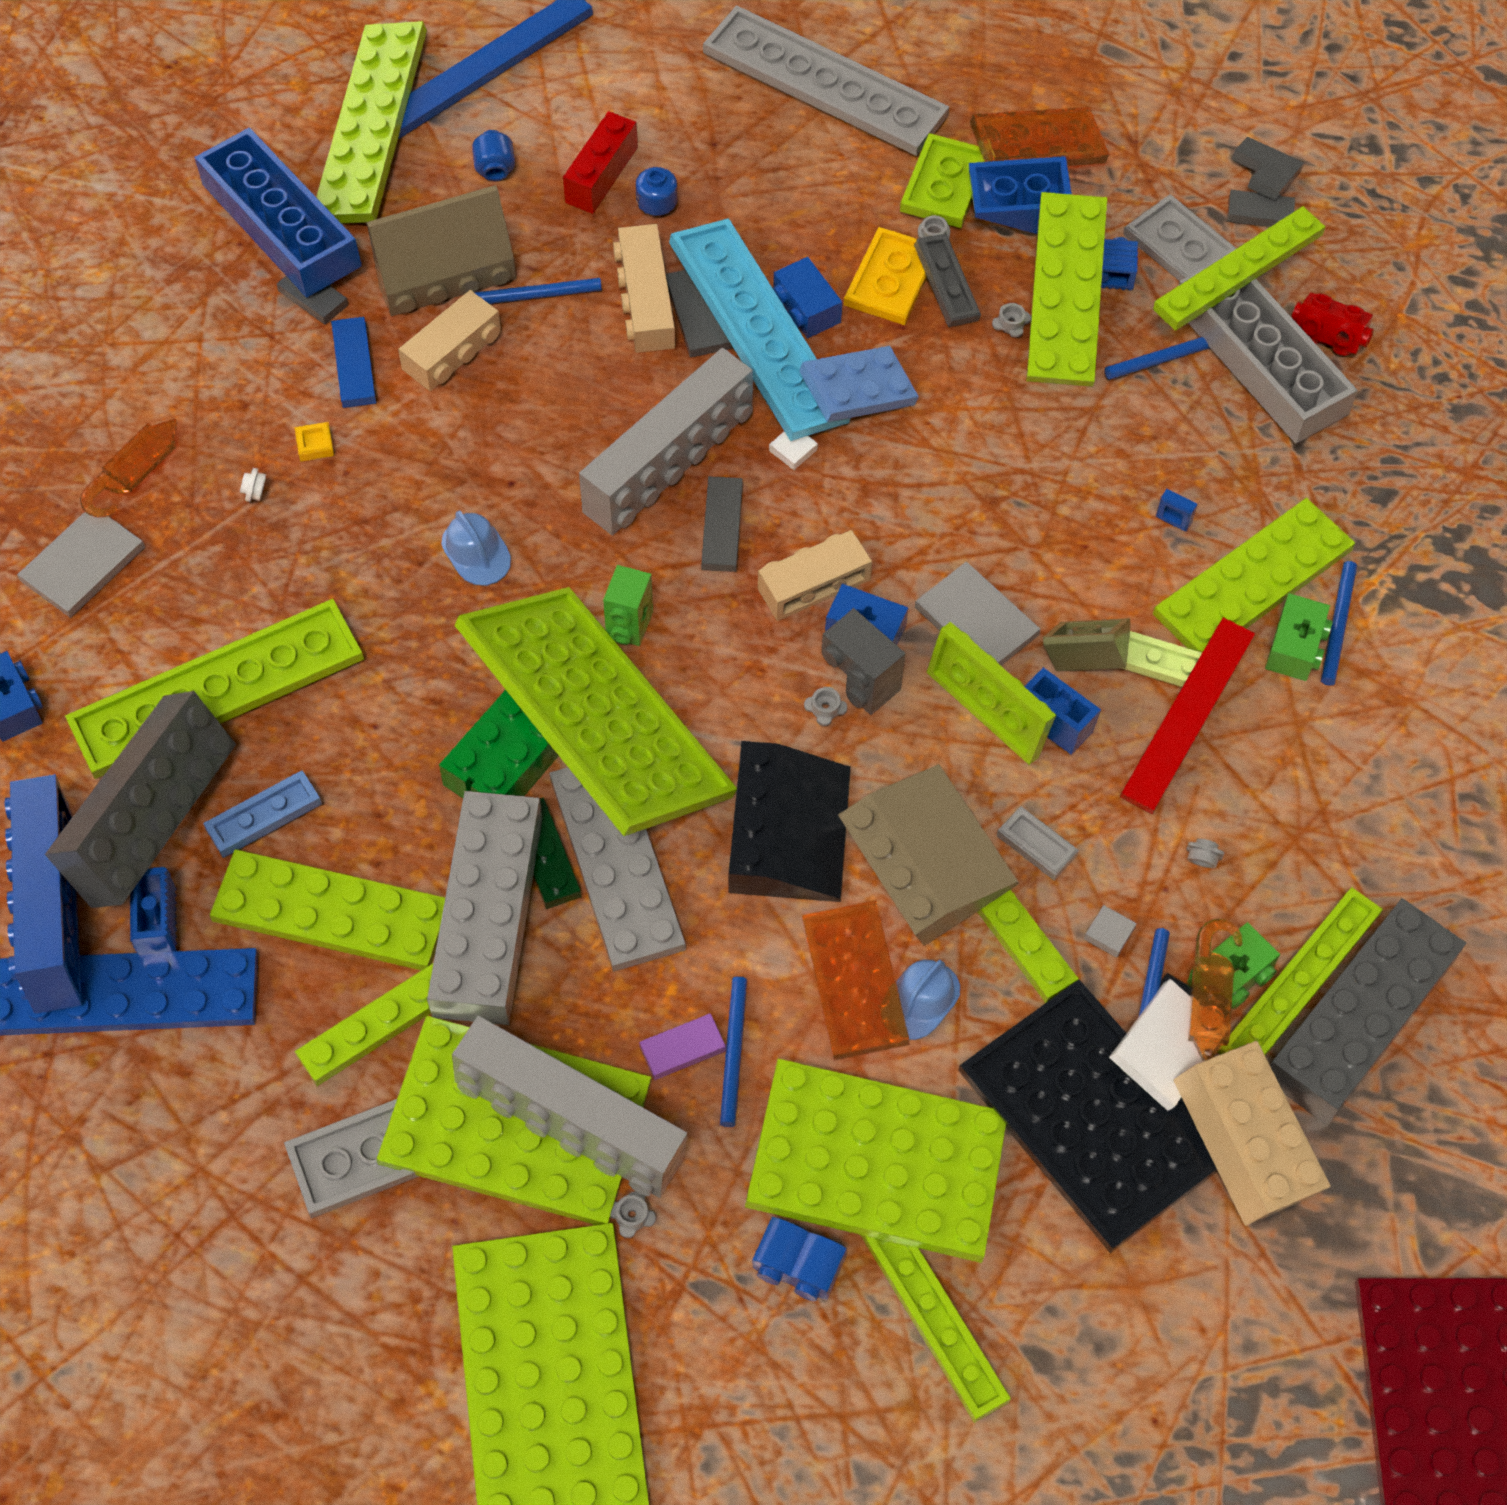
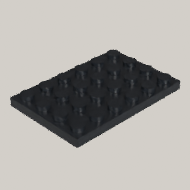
M1079 979L959 1066L958 1071L986 1105L997 1112L1006 1123V1129L1111 1254L1217 1173L1218 1170L1182 1097L1175 1107L1167 1111L1109 1058L1127 1033Z

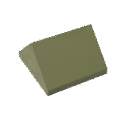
M1130 618L1060 622L1043 637V645L1055 670L1074 671L1126 668L1131 628Z

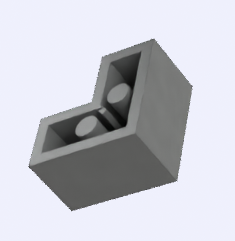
M856 609L850 610L823 633L822 655L829 665L835 668L839 667L847 675L846 695L855 707L863 708L872 715L901 690L906 653Z

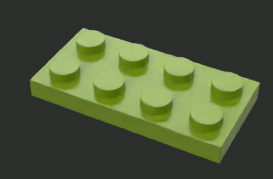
M952 622L946 624L940 629L926 673L1030 765L1039 758L1056 714L1050 710L1046 703L1040 701L1026 689L1020 680L1014 678L999 665L993 656L987 654L973 642L967 633L961 631Z

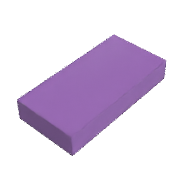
M711 1013L639 1042V1047L654 1080L726 1052V1046Z

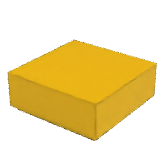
M329 422L294 427L300 462L334 456Z

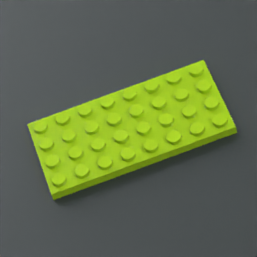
M570 587L458 616L454 626L623 836L733 798L737 787Z
M613 1223L452 1246L477 1505H649Z

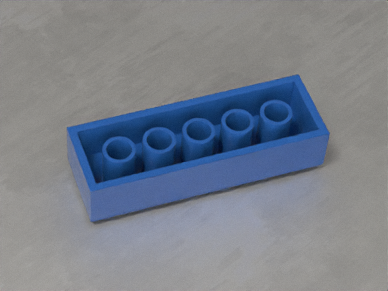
M250 127L194 157L202 185L306 298L362 267L356 239Z
M56 774L11 781L10 797L5 798L4 801L7 818L11 820V828H6L5 837L9 851H12V859L6 860L8 879L12 882L13 891L7 892L8 908L10 913L13 914V923L8 924L7 928L8 938L11 946L14 947V956L8 958L9 972L12 980L18 979L20 996L22 1000L28 999L35 1014L82 1006L77 891L45 855L72 819L73 814Z

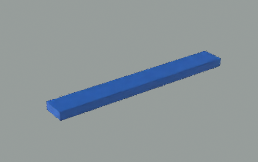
M556 0L411 92L398 139L592 16V6L585 0Z

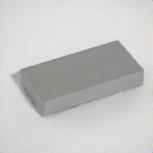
M1022 806L997 831L999 839L1054 881L1078 856L1079 850Z

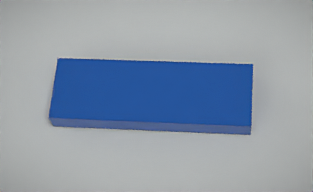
M365 317L331 321L342 407L376 404Z

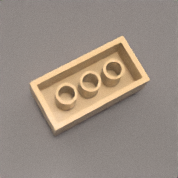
M1258 1041L1196 1064L1173 1080L1245 1226L1305 1201L1331 1187Z

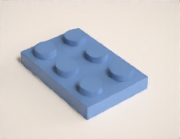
M890 346L802 362L799 370L827 422L913 406L919 397Z

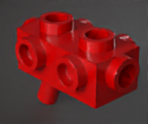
M1310 292L1303 303L1297 302L1291 316L1315 344L1323 342L1331 345L1332 350L1336 354L1343 356L1350 355L1351 353L1357 354L1361 347L1367 348L1374 333V329L1370 328L1373 314L1365 312L1359 306L1345 305L1334 301L1323 293L1315 294Z

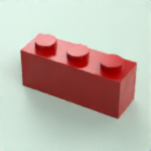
M610 111L606 113L563 176L566 204L594 214L638 149L636 121Z

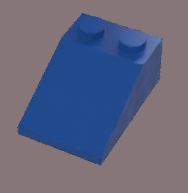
M1066 156L969 163L975 218L1037 234L1041 192L1072 194Z

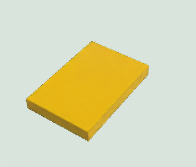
M878 227L844 297V306L906 325L927 280V275L914 247L917 239Z

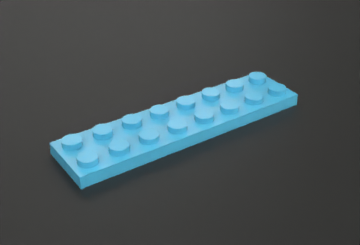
M729 218L672 233L669 240L671 247L740 360L753 370V381L789 440H796L849 423L851 418L832 422L826 421L799 372L802 362L816 360L817 358Z

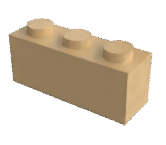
M469 290L398 349L402 370L429 391L433 390L437 385L446 382L451 374L462 364L470 362L475 354L486 344L496 340L499 333H501L499 311Z
M852 530L841 535L834 534L818 545L811 548H802L788 558L766 564L762 569L758 570V591L776 620L779 621L836 596L842 584L854 588L870 581L872 561Z

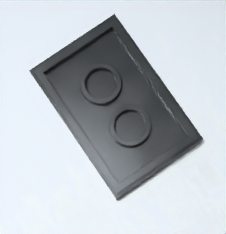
M682 270L666 274L668 292L690 358L717 352L722 347L725 350L733 349V346L687 271Z

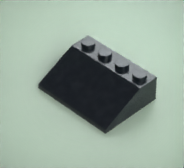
M741 741L728 873V893L841 902L846 827L838 814L848 808L850 766L777 743Z

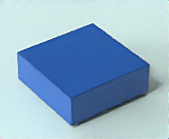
M1166 489L1161 496L1156 517L1187 532L1193 522L1198 504Z

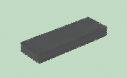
M947 234L917 239L914 247L948 327L977 322L981 313Z
M708 476L701 570L736 572L743 478Z

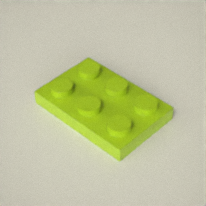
M929 133L901 200L900 212L921 218L933 215L940 216L946 220L948 225L962 228L973 200L969 163L987 162L990 149Z

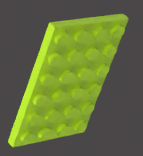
M426 1015L376 1159L378 1165L395 1170H408L415 1172L417 1176L594 1225L609 1224L611 1211L616 1201L622 1177L618 1174L614 1177L606 1175L595 1167V1161L582 1154L580 1157L569 1154L559 1145L560 1141L549 1135L540 1137L532 1133L525 1126L526 1122L514 1115L511 1118L500 1115L491 1107L492 1103L478 1096L474 1099L462 1093L457 1088L458 1083L454 1079L452 1054L470 1027ZM530 1044L635 1104L644 1107L651 1083L650 1076Z
M778 1059L745 1208L982 1263L985 1256L1006 1123L993 1108Z

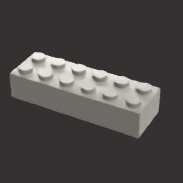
M1205 267V268L1199 270L1198 272H1196V273H1194V274H1192V275H1190V276H1188V277H1186V278L1180 280V281H1179V285H1181L1182 283H1184V282L1187 281L1188 279L1192 278L1193 276H1195L1196 274H1198V273L1201 272L1202 270L1206 269L1207 267ZM1257 279L1189 322L1190 326L1200 337L1206 339L1208 346L1295 444L1349 415L1358 390Z
M723 347L579 472L582 512L612 536L621 528L628 527L633 522L637 513L645 506H651L666 487L676 484L685 470L692 464H698L713 445L723 442L732 428L738 423L745 422L750 417L753 411V370Z
M464 791L427 997L430 1012L434 1018L474 1022L476 1017L480 1016L493 1024L509 1025L543 819L539 798Z
M480 1016L476 1017L452 1054L454 1079L458 1083L457 1088L462 1093L474 1099L480 1096L491 1102V1107L500 1115L511 1118L514 1115L526 1122L525 1126L532 1133L540 1137L549 1135L560 1141L559 1145L569 1154L580 1157L582 1154L595 1161V1167L601 1172L612 1177L618 1174L630 1181V1187L644 1196L653 1194L661 1198L684 1159L687 1132Z

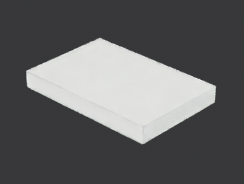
M1169 979L1163 983L1109 1058L1169 1111L1176 1106L1181 1098L1173 1080L1192 1066L1208 1060L1228 1030L1199 1006L1175 982Z

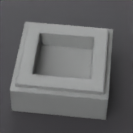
M1103 905L1086 932L1084 940L1117 958L1135 930L1137 923Z

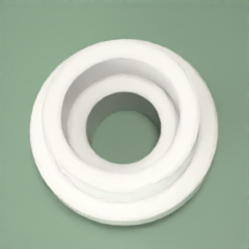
M253 467L251 474L244 473L240 493L246 494L245 501L251 502V499L260 501L266 474L259 473L258 468Z

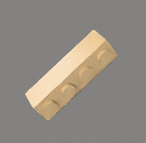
M657 224L618 228L619 242H613L615 262H621L622 267L617 268L619 288L625 287L626 293L621 294L623 314H630V319L625 320L627 340L634 339L636 353L674 349L675 327Z

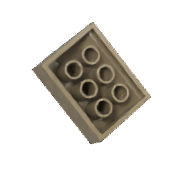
M496 185L367 222L379 288L391 316L408 313L414 309L431 304H438L445 300L462 296L469 290L476 292L516 279L514 257Z
M940 764L870 793L838 814L908 925L924 946L1019 884Z

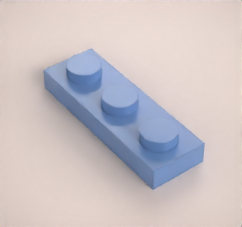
M303 770L204 822L203 825L222 858L233 853L235 849H241L322 805L312 784Z

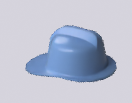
M460 510L457 511L455 519L451 521L442 535L441 544L445 554L465 581L481 586L497 583L506 576L510 568L511 556L507 546L496 529L484 516L476 513L463 514Z
M940 959L937 962L934 960H921L910 965L887 992L881 1003V1018L885 1028L892 1035L903 1040H917L928 1036L954 1007L960 996V983L956 974L949 967L945 966V963Z

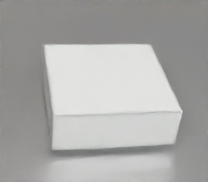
M783 432L769 444V451L795 470L817 451L818 443L809 436L790 441L786 433Z

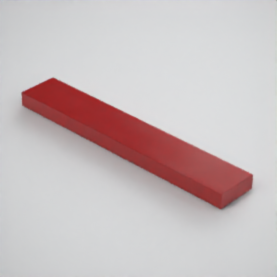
M1224 617L1222 618L1121 792L1120 798L1153 815L1254 639V632Z

